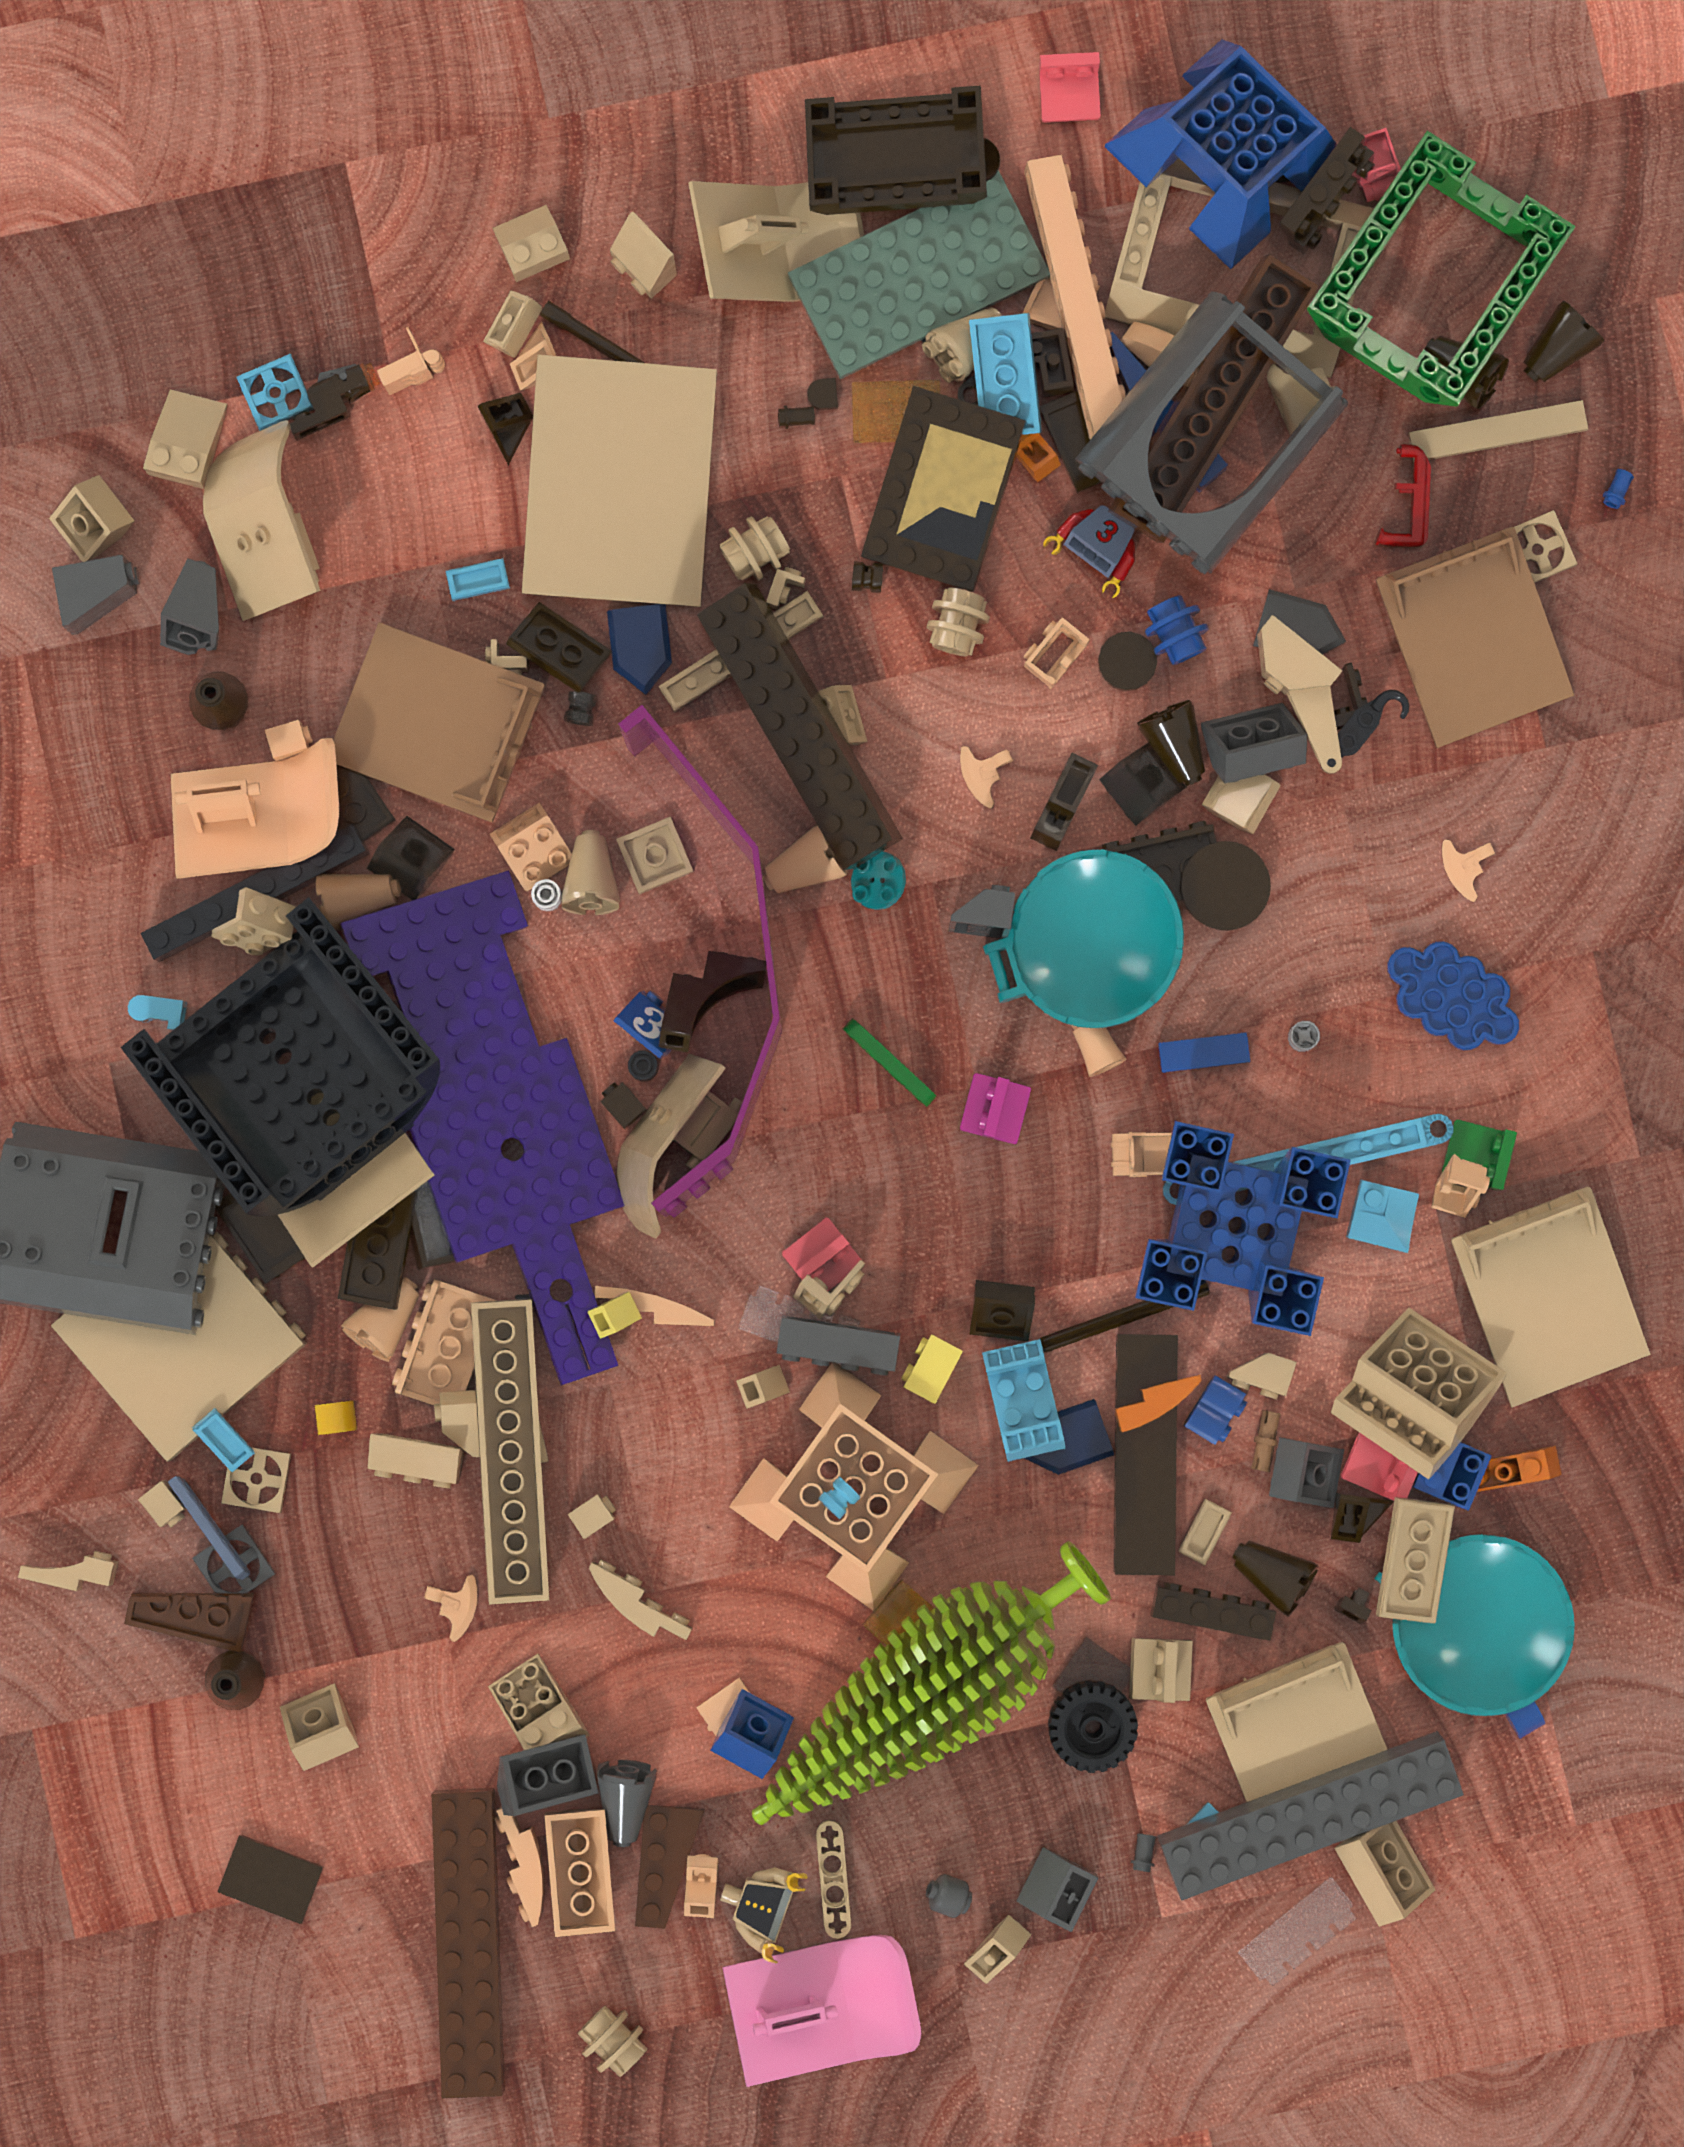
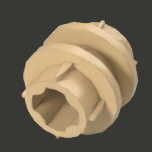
M750 516L746 519L749 530L739 534L732 527L728 529L731 537L720 544V550L738 580H744L752 575L758 581L763 578L760 570L762 566L770 562L773 568L777 570L781 568L779 559L790 553V548L775 521L768 516L758 522Z
M945 589L942 599L933 602L932 609L941 613L939 621L928 620L927 629L932 631L929 643H932L934 648L958 656H972L975 644H982L984 636L976 632L977 624H988L990 616L984 613L987 603L984 601V598L962 589Z
M603 2006L577 2033L588 2044L582 2051L585 2058L594 2051L601 2057L602 2061L596 2068L600 2073L610 2067L621 2077L647 2051L646 2046L638 2039L643 2028L638 2025L630 2031L622 2023L628 2016L625 2010L615 2016L606 2006Z

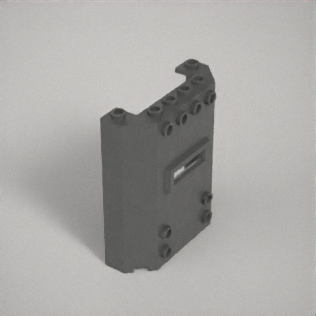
M15 1122L12 1127L13 1138L5 1140L0 1159V1303L196 1335L197 1327L201 1328L204 1321V1310H201V1305L197 1299L198 1294L203 1293L205 1288L206 1276L202 1275L204 1264H209L212 1247L208 1246L210 1234L214 1235L216 1232L217 1217H214L216 1205H221L223 1190L225 1189L224 1183L202 1154L196 1150ZM115 1190L126 1191L128 1194L116 1253H104L103 1247Z

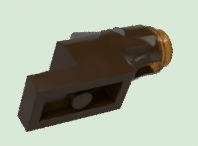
M370 362L366 365L363 363L358 365L352 364L319 373L318 382L306 391L315 412L312 414L310 412L301 413L293 418L294 422L289 423L295 439L299 440L349 418L350 415L345 403L348 401L349 404L353 403L363 395L374 391V387L381 384L372 363Z

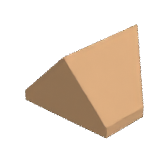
M542 321L517 359L510 363L520 391L531 388L536 384L537 354L556 356Z

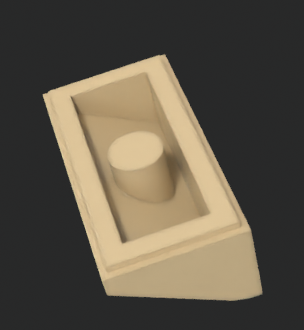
M511 290L483 342L515 358L538 318L542 306L532 298Z

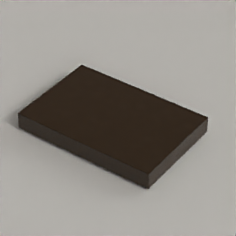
M540 602L511 634L506 643L577 693L584 689L612 653L610 649Z
M336 764L339 796V819L336 832L353 824L365 842L396 821V819L365 775Z
M240 1834L219 1886L218 1893L302 1924L324 1866Z

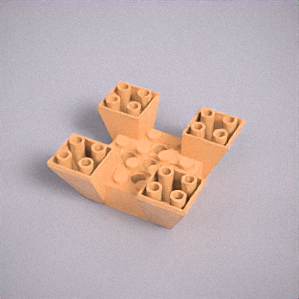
M832 1362L799 1408L802 1413L822 1427L820 1432L789 1475L763 1458L729 1507L776 1541L780 1539L793 1520L841 1554L826 1577L875 1612L909 1564L908 1561L887 1547L920 1499L944 1514L979 1465L932 1431H929L914 1454H910L865 1421L881 1395L847 1370L842 1369L840 1365ZM870 1454L876 1455L880 1459L879 1468L873 1472L865 1470L862 1464L863 1459ZM827 1461L834 1462L838 1467L837 1475L831 1479L825 1478L820 1471L822 1464ZM839 1476L845 1482L851 1479L859 1480L863 1485V1490L859 1494L861 1498L855 1504H847L846 1513L841 1520L834 1521L830 1519L827 1514L828 1508L818 1498L824 1492L834 1490L833 1482ZM875 1497H882L887 1502V1508L881 1514L872 1512L869 1507L870 1501Z

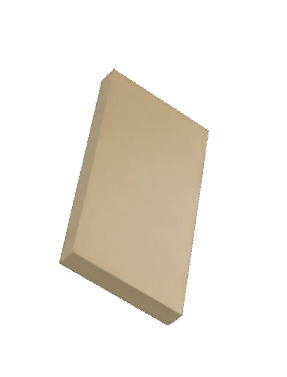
M1395 1497L1376 1609L1378 1617L1436 1623L1454 1515V1505Z

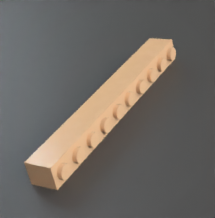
M1061 154L1027 161L1024 174L1091 440L1126 395L1123 385H1118L1116 377L1119 374L1118 362L1116 357H1111L1109 349L1112 346L1111 333L1109 329L1104 328L1102 319H1105V309L1102 301L1098 302L1097 300L1098 281L1096 275L1090 272L1091 253L1088 246L1084 247L1082 239L1085 235L1082 219H1077L1075 209H1078L1077 196L1075 191H1070L1068 182L1071 181V172L1069 165L1063 163Z

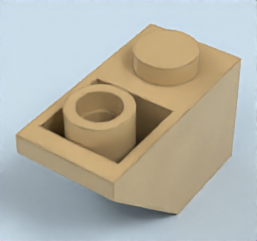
M1264 1353L1228 1371L1227 1377L1233 1379L1231 1384L1233 1386L1249 1390L1250 1385L1261 1388L1260 1395L1277 1400L1278 1395L1286 1396L1297 1362L1271 1353Z

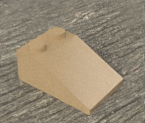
M632 211L610 248L611 257L613 258L610 262L619 273L623 274L626 272L633 279L630 283L640 295L646 293L652 299L677 276L674 254Z
M170 389L150 440L143 467L146 473L150 476L204 489L209 469L213 463L228 404Z

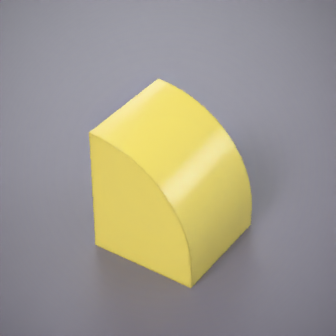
M630 1292L615 1297L588 1311L600 1339L614 1334L642 1319Z

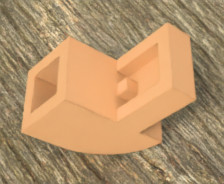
M706 1854L688 1856L684 1916L714 1918L718 1858Z

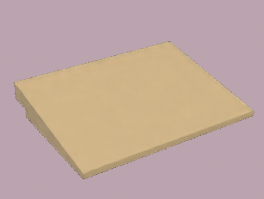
M537 354L522 594L701 607L717 369Z

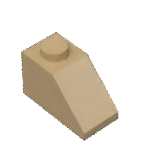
M475 1390L440 1392V1404H434L435 1422H441L442 1433L472 1457H480Z
M1008 1915L989 1933L966 1960L964 1965L987 1984L1016 1958L1031 1934L1019 1922Z

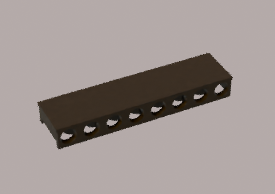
M1118 1334L1116 1336L1115 1408L1142 1402L1140 1389L1177 1380L1178 1335ZM1177 1406L1159 1418L1125 1432H1120L1115 1414L1113 1572L1115 1575L1175 1576Z

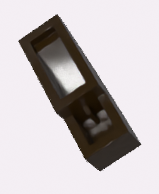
M1071 753L1030 839L1057 851L1098 767L1097 764Z

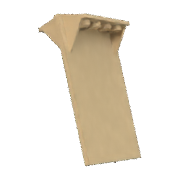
M315 1094L311 1099V1105L319 1104L323 1100L324 1094ZM335 1113L329 1116L327 1125L336 1124L340 1114ZM404 1133L321 1201L316 1200L301 1208L279 1214L278 1216L313 1268L432 1178L434 1173L410 1138Z
M1584 1187L1495 1222L1489 1220V1224L1451 1239L1495 1365L1507 1372L1502 1384L1511 1407L1651 1355L1590 1187Z
M1344 1642L1327 1646L1247 1680L1244 1678L1243 1682L1206 1698L1207 1706L1246 1802L1387 1750Z

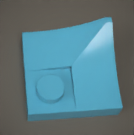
M1360 1179L1346 1237L1408 1253L1419 1194Z

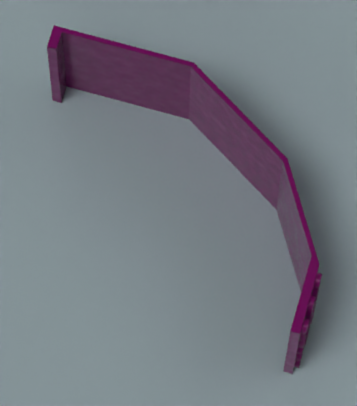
M641 705L618 723L627 749L635 757L651 743H654L754 865L773 1013L772 1023L729 1140L651 1202L660 1214L665 1217L671 1215L675 1218L688 1207L685 1204L692 1196L698 1199L711 1188L708 1185L710 1181L715 1177L722 1180L734 1170L731 1164L736 1161L781 1037L782 1025L758 846L644 706Z

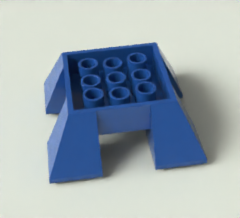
M1221 39L1182 75L1194 88L1183 99L1145 108L1110 139L1104 147L1145 187H1148L1180 158L1215 192V195L1191 224L1189 230L1223 263L1232 269L1271 232L1268 188L1284 175L1302 192L1337 144L1328 130L1242 46Z
M1175 1121L1161 1179L1180 1184L1168 1239H1148L1135 1298L1194 1311L1201 1279L1248 1289L1252 1324L1311 1336L1324 1277L1290 1267L1291 1256L1302 1211L1338 1219L1351 1160L1291 1147L1274 1171L1228 1161L1234 1134ZM1245 1187L1248 1191V1197L1244 1202L1237 1203L1235 1193L1238 1189ZM1210 1210L1213 1216L1212 1221L1208 1225H1201L1199 1221L1201 1213ZM1233 1217H1240L1241 1227L1235 1232H1230L1228 1228L1229 1221ZM1263 1223H1268L1270 1226L1269 1234L1264 1238H1259L1257 1234L1258 1227ZM1227 1246H1233L1235 1250L1233 1258L1224 1261L1222 1259L1223 1249Z

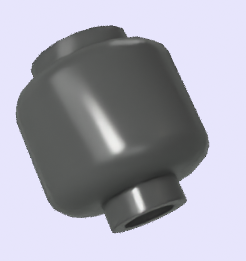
M947 1874L940 1875L936 1881L931 1880L926 1889L925 1895L929 1898L930 1909L950 1918H956L960 1914H965L972 1902V1892L969 1891L968 1883Z

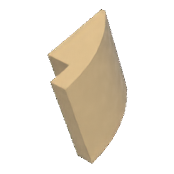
M1408 1308L1358 1360L1352 1381L1335 1398L1331 1413L1412 1469L1430 1479L1474 1425L1502 1384L1507 1372L1411 1308Z

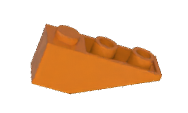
M1556 1445L1491 1458L1477 1492L1543 1481L1562 1475Z

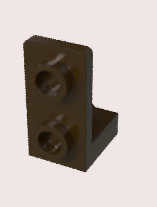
M1352 663L1345 664L1343 672L1354 710L1350 711L1349 707L1334 710L1337 730L1342 729L1358 708L1368 703L1366 697L1361 698L1358 686H1362L1361 676L1358 669H1353Z

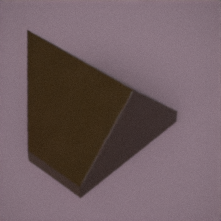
M521 393L478 405L480 414L508 466L530 422L533 420V414Z
M1336 1493L1331 1539L1360 1543L1362 1536L1394 1501Z

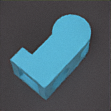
M137 995L128 1004L129 1015L134 1020L142 1023L152 1020L167 1021V1029L174 1030L185 1021L187 1002L183 1000Z

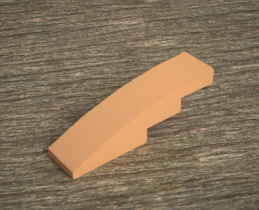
M595 1286V1298L613 1299L630 1292L639 1312H654V1324L715 1325L714 1319L688 1306L660 1296L623 1288Z

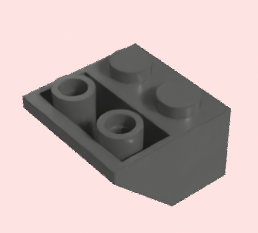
M1042 1847L1016 1901L1042 1918L1072 1932L1098 1880V1876L1096 1873Z

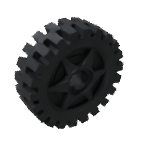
M1085 1681L1083 1684L1077 1683L1071 1689L1067 1688L1064 1690L1062 1696H1058L1054 1706L1051 1707L1048 1719L1049 1736L1056 1753L1066 1764L1082 1772L1083 1770H1086L1088 1773H1095V1771L1105 1772L1110 1767L1115 1768L1119 1766L1118 1763L1120 1761L1124 1762L1128 1758V1753L1132 1752L1134 1742L1137 1741L1138 1722L1130 1701L1120 1690L1101 1681H1097V1683ZM1096 1720L1101 1723L1100 1729L1097 1732L1089 1733L1085 1731L1088 1722Z

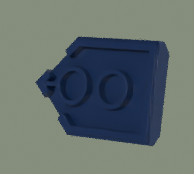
M656 604L607 611L613 670L628 680L643 694L647 695L662 674L672 664L666 605Z
M1095 1399L1057 1412L1065 1441V1449L1034 1455L1024 1459L1060 1475L1113 1456L1114 1451Z

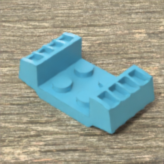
M1038 1339L982 1352L1007 1462L1065 1449V1441L1041 1340Z

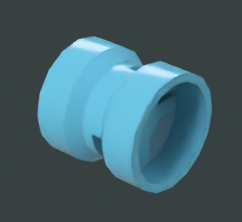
M839 1476L833 1482L834 1490L824 1492L818 1499L838 1519H841L846 1513L847 1504H855L861 1497Z

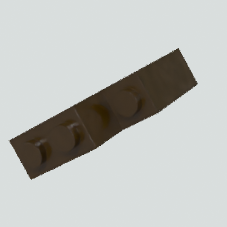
M708 951L703 978L673 973L660 1031L659 1047L688 1052L698 1023L713 1006L739 992L763 988L766 961L753 957L747 958L731 955L725 952Z

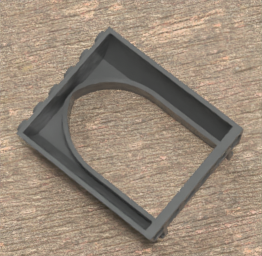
M1214 291L1208 294L1075 458L1080 463L1078 469L1090 479L1094 476L1103 483L1101 488L1113 498L1117 496L1124 500L1126 503L1123 507L1135 517H1144L1148 521L1146 526L1159 537L1163 535L1170 539L1169 546L1182 556L1183 554L1189 555L1194 560L1191 564L1204 575L1207 572L1211 574L1348 405V401L1341 397L1343 391L1339 387H1329L1242 311L1245 307L1241 303L1236 301L1233 304L1224 294ZM1232 325L1319 399V401L1256 479L1236 498L1220 507L1199 513H1181L1168 510L1160 506L1149 478L1148 451L1152 432L1159 416L1169 401Z

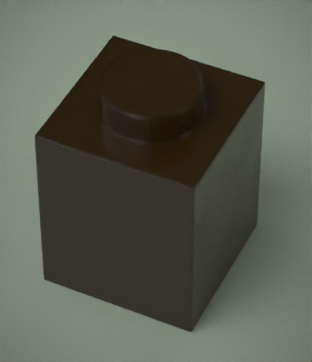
M614 1082L602 1092L605 1098L600 1102L624 1129L628 1128L647 1111L623 1082L620 1085Z

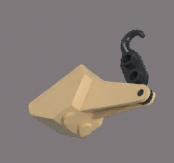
M1273 615L1257 634L1261 675L1266 679L1264 685L1275 694H1278L1280 691L1285 695L1287 694L1302 728L1307 733V739L1320 767L1326 774H1334L1339 771L1342 766V758L1358 752L1378 727L1383 708L1388 701L1397 700L1401 703V719H1405L1409 713L1410 705L1407 697L1398 690H1386L1380 693L1373 701L1358 708L1337 733L1330 686L1341 674L1342 670Z

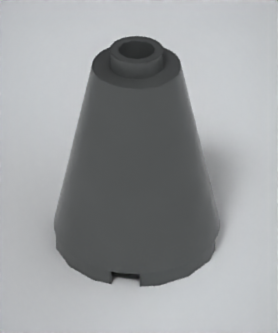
M618 1760V1765L609 1766L610 1761H605L597 1767V1779L602 1809H605L607 1839L612 1841L615 1846L628 1847L631 1843L637 1841L657 1778V1770L650 1771L651 1765L640 1761Z

